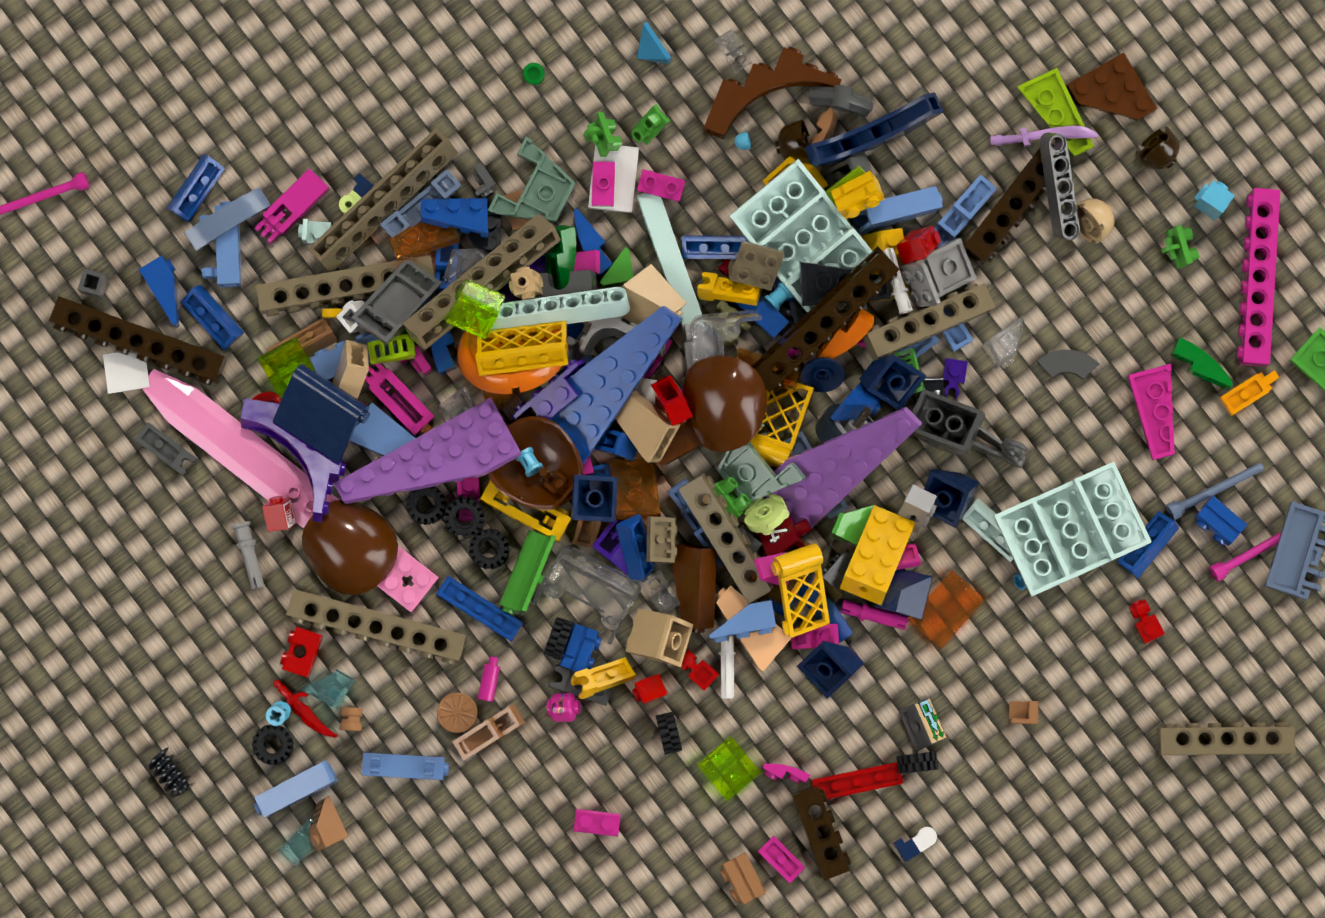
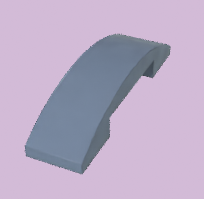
M446 169L430 183V186L402 209L395 211L380 226L395 242L421 223V199H449L462 185Z
M260 187L212 213L185 231L184 234L195 251H198L215 241L222 234L266 210L271 204Z

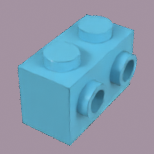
M1212 181L1209 185L1205 183L1194 197L1197 200L1194 207L1216 221L1235 195L1229 192L1228 187L1220 181Z

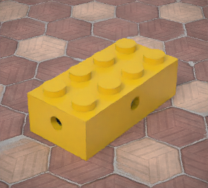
M874 505L846 570L840 589L882 605L915 522Z

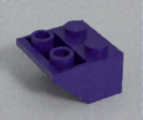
M620 511L616 515V522H611L592 547L628 576L616 525L629 517Z

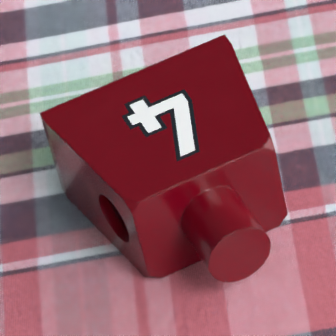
M789 515L787 519L774 529L773 533L769 535L758 533L766 555L770 556L784 552L788 553L804 547L805 544L801 535L811 531L812 528L806 518L796 523Z

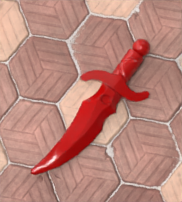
M280 680L273 682V686L278 688L277 691L287 700L286 703L293 709L294 714L301 718L303 723L324 736L338 737L337 734L332 732L317 718L308 705L303 704L298 699L300 697H308V693L299 692L293 695Z

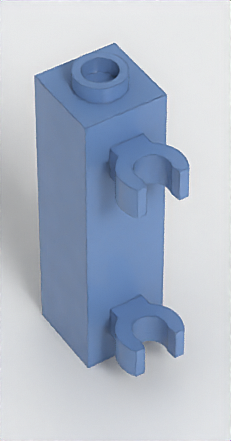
M225 201L220 202V205H215V212L231 202ZM201 215L200 221H202L209 215ZM240 224L216 238L217 268H202L203 279L217 278V284L220 288L242 287Z
M363 753V776L444 780V776H448L449 762H445L444 757Z

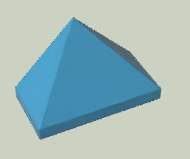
M647 22L643 23L637 59L669 64L671 56Z

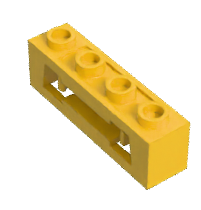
M491 480L480 498L483 503L545 536H556L554 541L557 543L560 542L571 522V517L568 516L569 512L561 507L553 510L535 509L543 514L548 513L556 517V520H553L546 515L543 520V524L551 527L552 531L541 526L539 520L509 504L504 506L495 501L497 498L506 504L509 497L500 492Z

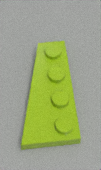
M1058 68L1017 86L1050 128L1064 126L1085 127ZM1066 138L1068 150L1074 157L1094 148L1091 138Z

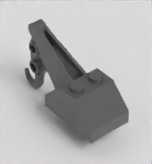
M922 390L912 412L922 424L911 435L932 447L951 454L968 455L970 449H974L1005 461L1017 468L1023 467L1026 457L1022 452H1027L1028 448L1011 438H1005L1001 441L981 427L986 416L983 411L928 390ZM976 436L1001 450L1002 453L975 442Z

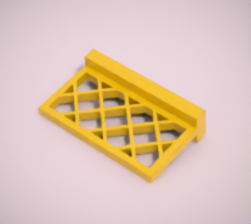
M566 320L478 331L475 359L479 376L568 365ZM561 329L556 334L551 333L553 330ZM530 333H538L534 337L529 336ZM515 335L513 339H507L508 336ZM543 337L549 338V339H548L547 341H545L544 343L541 342V341H539V340H541ZM487 338H494L489 343L483 340ZM522 339L527 341L523 345L518 344ZM498 343H504L502 347H496Z

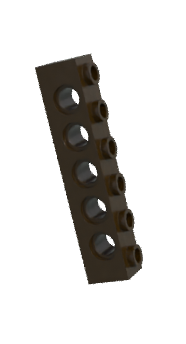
M1040 148L964 245L966 252L982 265L987 260L990 263L998 254V251L995 250L1000 243L1005 245L1011 237L1009 233L1013 226L1018 228L1025 218L1022 216L1026 209L1031 211L1038 201L1035 197L1039 192L1044 194L1046 191L1044 175H1039L1036 171V167L1043 166ZM1058 160L1054 164L1055 170L1058 167ZM1023 184H1032L1034 191L1031 193L1026 192L1023 189ZM1010 201H1018L1021 208L1019 210L1012 209ZM997 218H1005L1008 225L1000 227L996 222ZM987 234L993 236L994 243L986 244L983 236Z

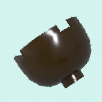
M804 120L787 123L779 132L778 141H775L777 153H782L785 160L791 156L795 160L799 159L802 163L810 162L805 147L810 145L807 138L810 135Z
M1167 126L1164 127L1165 131L1162 132L1161 129H1158L1149 135L1141 144L1144 147L1141 152L1136 151L1135 157L1149 169L1160 170L1165 167L1170 168L1177 162L1176 157L1180 149L1179 140Z

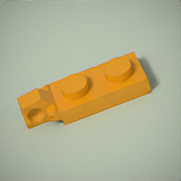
M1275 370L1266 376L1261 372L1230 390L1219 399L1230 416H1233L1272 390L1270 384L1280 377Z

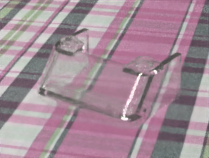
M756 310L695 316L690 323L692 365L703 358L724 356L723 341H731L739 336L740 322L762 320V315Z
M565 546L561 549L545 574L532 603L536 605L542 594L552 599L561 598L564 593L603 613L601 617L602 624L605 628L613 631L607 642L611 645L641 591V585L636 580L630 579L629 576L571 546Z

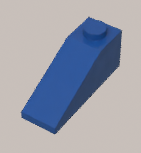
M160 256L140 268L139 271L173 326L178 328L180 324L176 277L173 274V271L176 269L169 259L165 261Z
M860 382L831 416V419L833 421L855 420L864 407L870 408L871 414L874 416L882 406L879 404L881 399L867 391L862 382Z

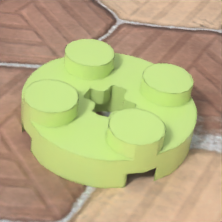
M769 494V498L762 499L761 497L752 501L744 511L746 516L744 522L748 529L763 535L773 533L774 529L789 517L787 505L782 497L776 494Z

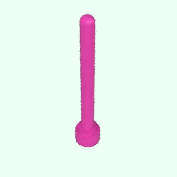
M84 171L75 174L71 181L1 205L0 215L72 189H80L81 191L89 189L88 179Z
M1281 532L1226 563L1217 562L1209 566L1214 579L1217 582L1225 579L1226 575L1233 568L1275 546L1278 543Z

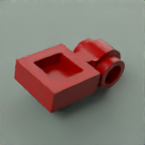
M1139 599L1131 603L1132 606L1129 607V611L1132 617L1141 620L1135 623L1134 626L1144 644L1165 634L1156 615L1147 616L1151 609L1145 599L1142 601Z
M687 649L681 667L685 671L688 668L692 669L688 677L705 691L719 674L703 659L697 665L695 662L697 657Z

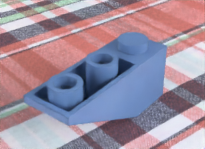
M772 601L747 605L711 633L709 640L714 639L715 643L728 641V636L736 635L737 639L750 637L749 633L758 631L759 635L772 633V629L776 628Z

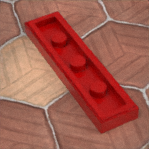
M897 762L813 779L811 784L812 786L817 785L819 790L823 788L827 799L900 785L903 784L902 775L898 774Z

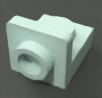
M303 219V224H299L298 237L302 238L303 244H313L332 224L331 222Z

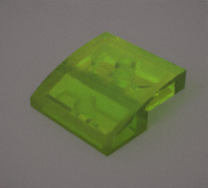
M465 279L455 295L456 301L445 317V321L450 325L485 339L500 312L505 295Z
M296 337L257 358L278 396L284 395L291 376L299 365L303 364L316 372Z
M731 736L696 764L726 801L731 799L761 773Z

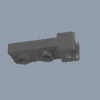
M149 422L135 438L138 443L182 476L187 475V472L182 468L183 461L197 462L195 456Z
M555 665L554 671L560 673L562 679L558 683L549 682L548 687L572 693L579 697L583 686L571 685V678L576 672ZM613 687L599 691L585 699L607 706Z

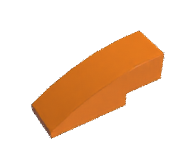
M864 309L855 313L841 329L837 328L832 333L831 339L821 345L816 353V358L833 359L855 346L873 327L874 315Z

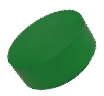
M529 63L524 67L523 79L527 84L536 86L543 82L545 72L540 64Z

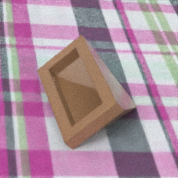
M576 520L572 544L593 548L592 545L596 542L602 521Z

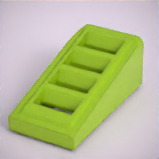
M408 334L399 335L387 344L390 354L387 356L384 349L386 344L380 340L367 342L371 365L415 358L414 342ZM402 343L407 345V351L405 352L403 351ZM393 344H397L398 353L396 354L394 353ZM375 347H379L381 357L377 358Z

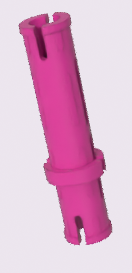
M844 599L840 609V613L858 617L861 621L865 619L904 631L908 622L907 616L872 608L866 603L862 605Z

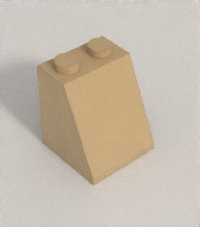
M652 264L621 287L626 290L630 305L629 312L621 317L637 325L662 306L668 307L681 316L683 314L681 309L687 304Z
M638 609L633 619L631 634L627 639L626 652L681 667L694 624L673 615Z

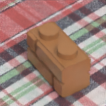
M746 852L721 865L723 869L720 870V873L725 883L730 881L733 887L730 893L736 903L740 901L744 905L766 893Z

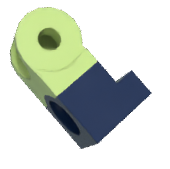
M360 173L353 179L357 185L349 195L343 196L339 201V208L343 214L374 187Z

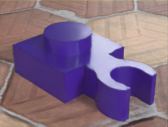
M945 359L943 381L948 382V386L944 391L945 397H947L949 389H953L956 392L955 398L959 396L957 385L958 383H965L968 361Z

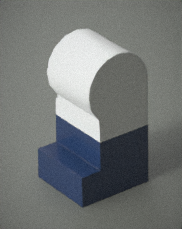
M923 827L917 831L916 836L905 843L902 838H899L893 844L904 862H907L932 846L937 840V834L933 828Z

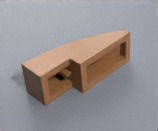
M513 704L454 740L453 744L465 761L525 724V721Z

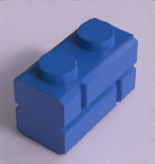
M1215 496L1210 497L1194 516L1197 520L1196 525L1203 531L1208 529L1213 533L1214 536L1212 538L1221 546L1224 544L1227 546L1231 545L1248 525Z
M574 623L559 666L575 672L586 668L588 670L592 669L595 660L591 658L593 650L598 651L602 638L598 637L599 632Z

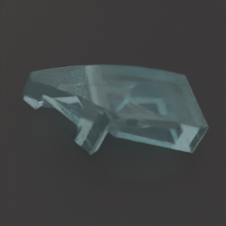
M310 818L279 849V852L294 866L311 850L312 844L308 832L312 821Z

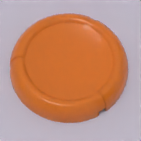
M476 321L471 322L467 326L458 344V364L463 376L475 387L491 393L512 394V388L518 387L520 393L534 389L550 380L562 367L555 366L479 376L475 359L477 353V332L479 331ZM561 329L553 330L551 333L556 334ZM530 333L529 336L534 337L538 333ZM515 335L508 336L507 339L511 340ZM543 337V338H542L541 340H539V341H541V342L544 343V342L547 341L549 338ZM487 338L483 340L489 343L494 338ZM522 339L518 344L523 345L527 341ZM500 342L496 347L500 348L504 343Z

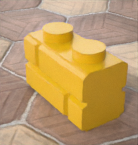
M871 171L831 191L837 209L845 219L855 218L861 211L867 208H874L879 205L880 201L885 199L880 184Z

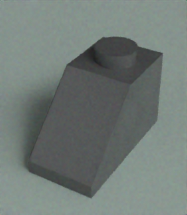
M867 155L850 157L821 172L820 174L829 185L824 190L827 191L857 166H860L865 172H872Z

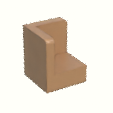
M1010 701L1009 724H1038V701Z

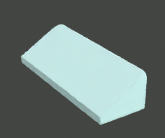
M977 499L966 511L962 520L1011 562L1013 557L994 518L996 513L980 499Z

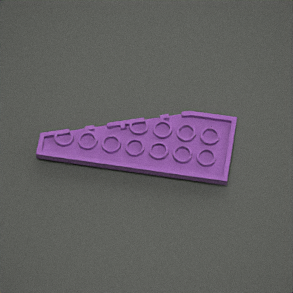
M489 398L338 480L334 485L343 502L349 504L369 500L375 496L393 495L395 492H408L438 486L440 483L458 482L470 477H482L522 454L493 400Z
M904 407L877 421L867 423L861 428L851 430L817 447L807 449L801 454L793 455L787 458L774 473L778 475L790 463L794 462L806 478L771 494H776L783 498L789 515L796 523L806 518L811 528H813L905 441L922 422L907 407Z

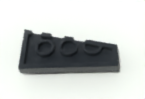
M799 261L802 306L816 305L852 270ZM870 273L869 279L877 278L878 274ZM886 282L881 287L879 294L874 298L870 297L867 301L891 299L890 282ZM860 285L856 286L853 289V294L861 293L863 287Z

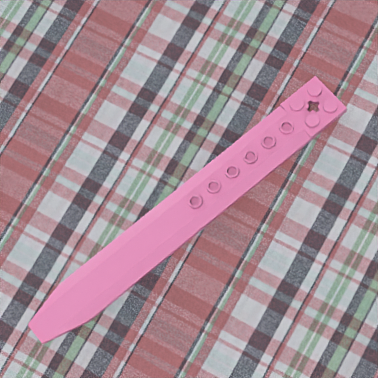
M153 369L148 375L150 387L142 389L166 421L268 501L275 496H282L283 499L291 498L296 523L304 528L313 515L314 504L313 489L308 475L251 430L241 428V422L196 387ZM332 494L327 495L326 502L330 503L339 500ZM398 546L397 559L393 568L377 586L412 613L439 577ZM404 576H412L413 578L411 581L414 584L412 586L407 585L406 587H403L404 582L402 578Z

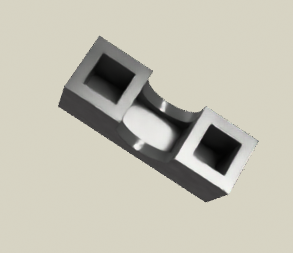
M592 270L569 271V283L561 290L555 289L552 275L549 273H539L543 281V295L535 296V298L597 290L596 273Z

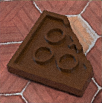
M1124 53L1066 86L1077 105L1095 108L1109 114H1117L1138 121L1157 110L1156 105Z

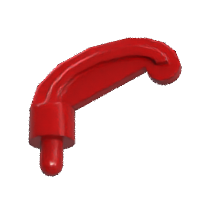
M270 391L260 393L252 398L253 400L272 401L278 404L281 402L280 396Z

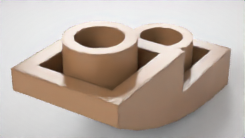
M832 108L824 111L819 116L816 125L821 132L813 136L811 144L833 137L838 115Z

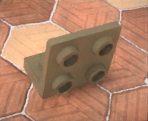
M743 241L736 259H730L728 265L729 280L772 290L784 258V251Z
M647 517L646 562H653L654 566L675 563L677 556L675 536L678 530L675 518Z

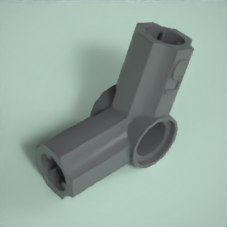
M834 85V87L814 86L808 95L810 104L813 106L830 107L834 110L851 112L862 117H867L873 109L871 98L855 93L853 88L844 85Z

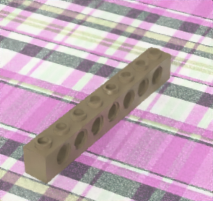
M435 128L308 248L315 259L328 272H333L381 227L380 224L400 209L458 154L450 140Z
M538 213L402 324L409 337L424 350L430 347L511 281L510 274L516 273L519 268L528 267L557 244L561 239L555 227Z
M431 255L408 258L435 277ZM405 259L256 285L260 312L266 314L267 317L279 315V311L288 310V313L301 311L302 307L310 306V309H317L323 307V304L330 302L332 305L344 304L347 299H353L354 301L366 300V296L372 295L384 283L385 277L388 274H392ZM366 278H372L375 282L372 287L365 288L363 281ZM344 282H351L353 287L350 291L344 292L341 290V285ZM324 285L331 287L330 293L326 296L319 294V289ZM306 289L309 291L306 299L297 298L300 290ZM279 293H285L287 299L283 303H277L275 301L276 296Z
M293 589L286 613L287 616L291 617V622L303 624L304 621L313 623L312 627L317 629L334 628L333 633L346 636L347 632L356 634L355 639L368 642L369 638L377 640V645L390 647V644L399 646L398 650L411 653L412 650L420 651V656L433 659L435 655L442 657L441 662L452 665L455 664V661H461L467 635L296 589ZM312 604L316 605L318 609L317 614L312 617L307 616L306 608ZM332 610H336L339 613V619L336 622H329L327 619L328 613ZM353 616H358L361 619V624L357 628L349 626V620ZM374 622L382 624V631L378 634H373L370 630ZM398 627L402 628L404 636L399 640L393 639L392 631ZM418 633H422L426 637L425 643L420 646L415 645L413 642L414 636ZM444 639L447 641V648L444 651H437L435 649L437 640Z

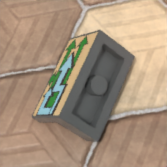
M929 697L898 710L915 751H919L947 738Z

